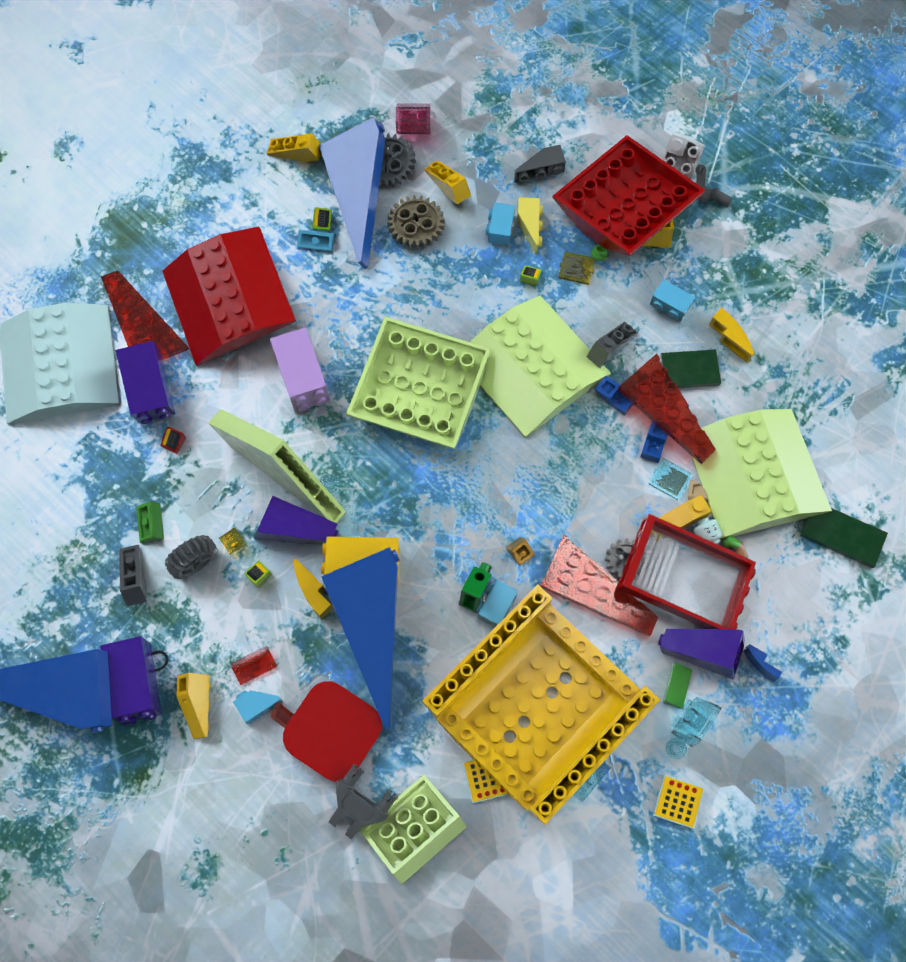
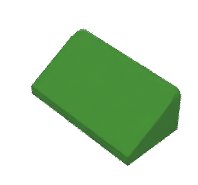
M149 501L137 506L140 543L164 539L160 503Z
M676 662L672 664L663 699L664 704L683 709L692 669Z

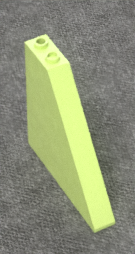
M222 409L208 422L232 449L319 516L337 523L346 511L283 439Z

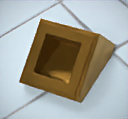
M519 537L506 547L519 566L535 555L526 539Z

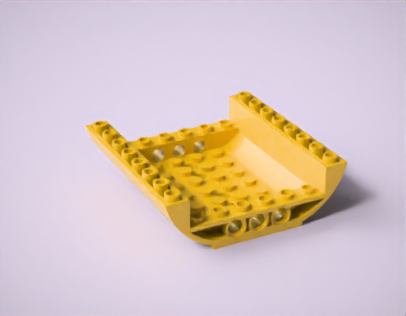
M537 585L422 702L451 738L510 797L534 818L546 825L656 706L660 699L647 686L644 685L640 689L551 605L553 598ZM563 673L568 674L571 677V682L568 684L562 683L560 675ZM548 688L556 689L557 697L549 698L546 695V690ZM520 717H527L530 722L529 726L526 728L520 727L518 719ZM507 731L513 732L516 737L515 741L511 743L506 742L504 734Z

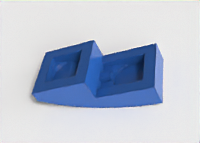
M607 376L595 388V392L624 416L636 402L634 397L621 390V385Z
M655 421L651 422L641 458L659 463L670 426Z
M751 644L744 648L743 652L747 659L762 675L772 682L780 678L782 671L765 662L768 654Z

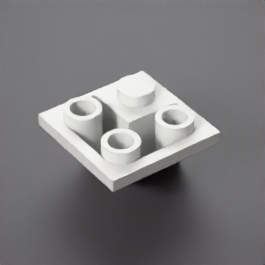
M674 132L662 160L692 180L705 145L691 137Z

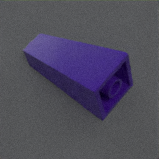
M272 496L254 539L323 545V543H326L327 536L336 537L339 531L336 530L337 523Z
M666 629L665 633L660 635L658 645L661 652L734 680L745 646V637L743 630Z

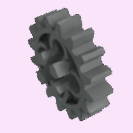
M626 538L624 543H622L618 539L617 545L612 543L610 545L611 549L606 551V554L609 555L604 559V561L609 562L606 565V569L611 568L610 575L616 573L617 580L621 578L626 562L622 569L617 568L616 564L620 565L623 558L626 559L635 540L629 543L628 538ZM620 550L622 554L618 555L616 551ZM644 551L634 580L636 575H640L647 551Z

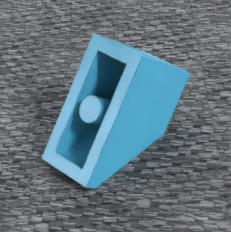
M250 690L238 694L233 703L245 723L250 725L282 704L283 701L277 695Z

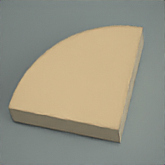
M690 480L688 500L703 495L707 502V493L697 481Z

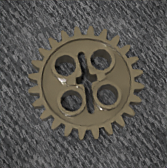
M414 195L413 199L410 200L407 196L405 202L400 199V205L395 203V209H390L387 224L389 233L392 234V239L396 238L397 244L402 241L403 247L409 244L410 249H412L413 245H416L417 249H419L420 245L426 248V243L432 246V240L438 241V236H442L445 223L443 211H440V206H436L435 201L430 203L429 197L423 200L422 195L419 199H416Z

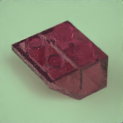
M397 103L396 134H431V103Z

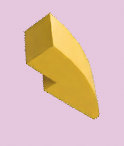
M721 307L712 317L709 326L722 335L719 340L720 343L749 363L754 355L752 345L738 322Z
M295 559L293 564L299 586L313 611L322 620L333 609L332 605L321 595L325 588Z

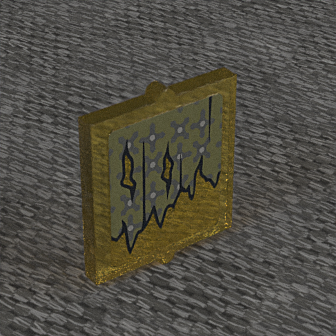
M565 252L563 261L560 263L561 269L558 279L589 285L591 274L594 273L595 259Z

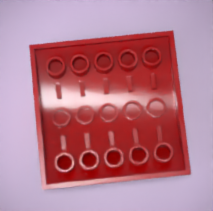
M626 135L556 192L552 198L576 227L603 248L631 256L704 194L705 189Z
M259 226L212 237L188 248L162 270L196 366L297 322Z

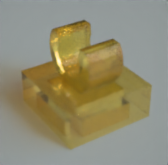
M235 527L219 537L230 555L246 545Z

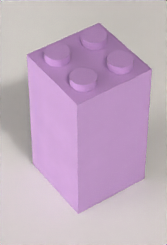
M306 327L270 338L294 412L306 411L309 407L321 406L330 401L326 383Z

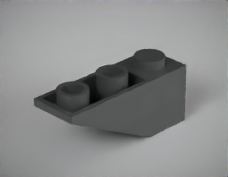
M561 145L543 148L515 169L514 182H524L528 179L542 178L553 174L558 175L564 172L566 161Z
M623 322L595 341L586 357L601 368L610 362L638 332L631 325Z

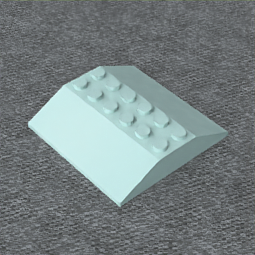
M61 303L28 309L0 323V348L6 421L8 425L120 405L108 305Z

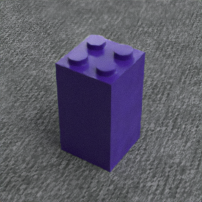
M154 341L115 350L130 415L141 424H149L153 422L152 420L158 418L160 420L171 418V415L175 414V409L161 351Z
M142 636L100 645V650L108 652L112 720L123 724V726L136 724V720L144 719V721L156 719L157 715H161L162 710L151 643Z

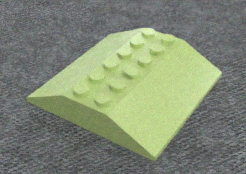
M541 296L514 306L487 325L470 341V343L491 349L480 387L525 438L599 384L605 376L611 375L605 366L599 368L586 357L590 349Z
M385 316L346 415L455 449L473 407L491 349Z
M766 409L721 419L684 435L701 486L707 493V502L711 509L713 519L717 520L723 533L720 539L832 511L792 409Z

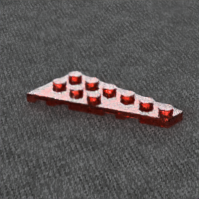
M118 270L101 276L128 347L154 341L161 351L163 360L190 350L184 341Z
M655 354L619 386L618 391L701 465L715 452V447L705 431L699 426L696 416L691 413L688 403L675 382H672L666 367H663L658 354Z
M565 534L563 535L542 581L541 588L649 637L658 620V616L641 601H638L632 595L618 590L617 586L619 583L596 561L589 558Z

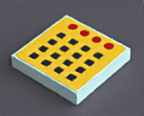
M474 759L462 762L472 804L508 795Z
M664 774L652 816L694 829L705 788Z

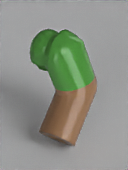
M733 536L722 540L725 548L732 547L737 554L746 558L749 557L742 541Z

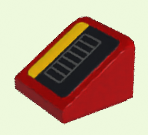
M167 426L160 446L177 454L185 442L186 436L184 433Z

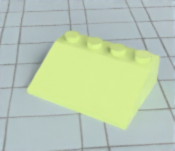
M423 775L398 796V799L388 810L389 814L386 820L363 826L360 832L395 878L403 884L467 826L428 778Z

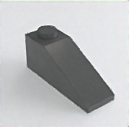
M139 544L119 549L120 592L126 605L131 606L147 602V588Z

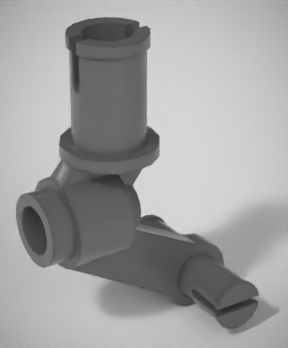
M698 165L695 169L696 184L705 189V193L697 200L704 204L706 201L714 200L728 207L733 197L719 191V188L710 189L705 186L706 167Z

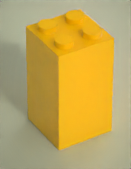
M327 536L326 543H323L322 546L325 562L321 564V574H328L391 547L392 551L396 550L400 559L399 538ZM400 561L397 562V564H398V584H397V587H399Z

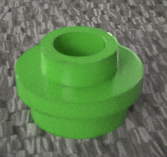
M601 245L595 246L591 251V255L596 261H605L609 257L608 249L603 248Z

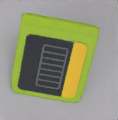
M315 207L312 229L330 231L333 218L332 210Z
M525 265L520 275V282L537 286L542 270Z
M259 560L244 573L256 587H259L272 575Z

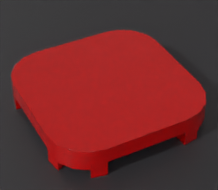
M323 681L316 684L309 691L286 725L283 732V743L286 750L296 759L326 779L337 782L338 779L346 776L353 764L358 765L359 768L380 735L382 721L374 707L341 685L332 681Z

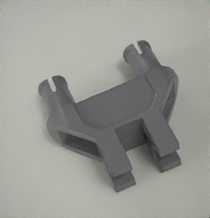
M356 764L352 765L344 778L338 779L336 782L338 808L328 822L336 827L344 814L353 819L354 821L345 833L350 839H353L362 826L386 820L389 814L388 810L398 799L396 793H393L391 796L392 790L387 789L378 803H374L356 790L354 785L364 773V770L359 768L356 774H354L358 768Z

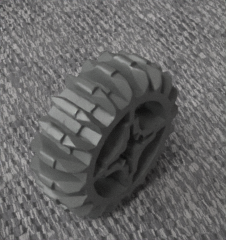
M201 535L190 538L188 541H184L183 544L178 545L176 549H173L172 553L168 554L165 560L166 569L174 579L187 578L203 569L206 565H209L210 561L214 560V557L217 555L218 549L209 536Z

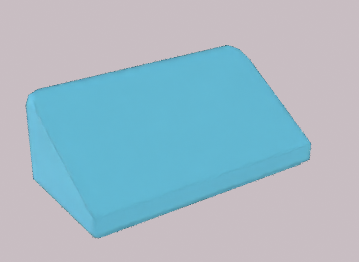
M298 229L297 248L332 252L335 234Z

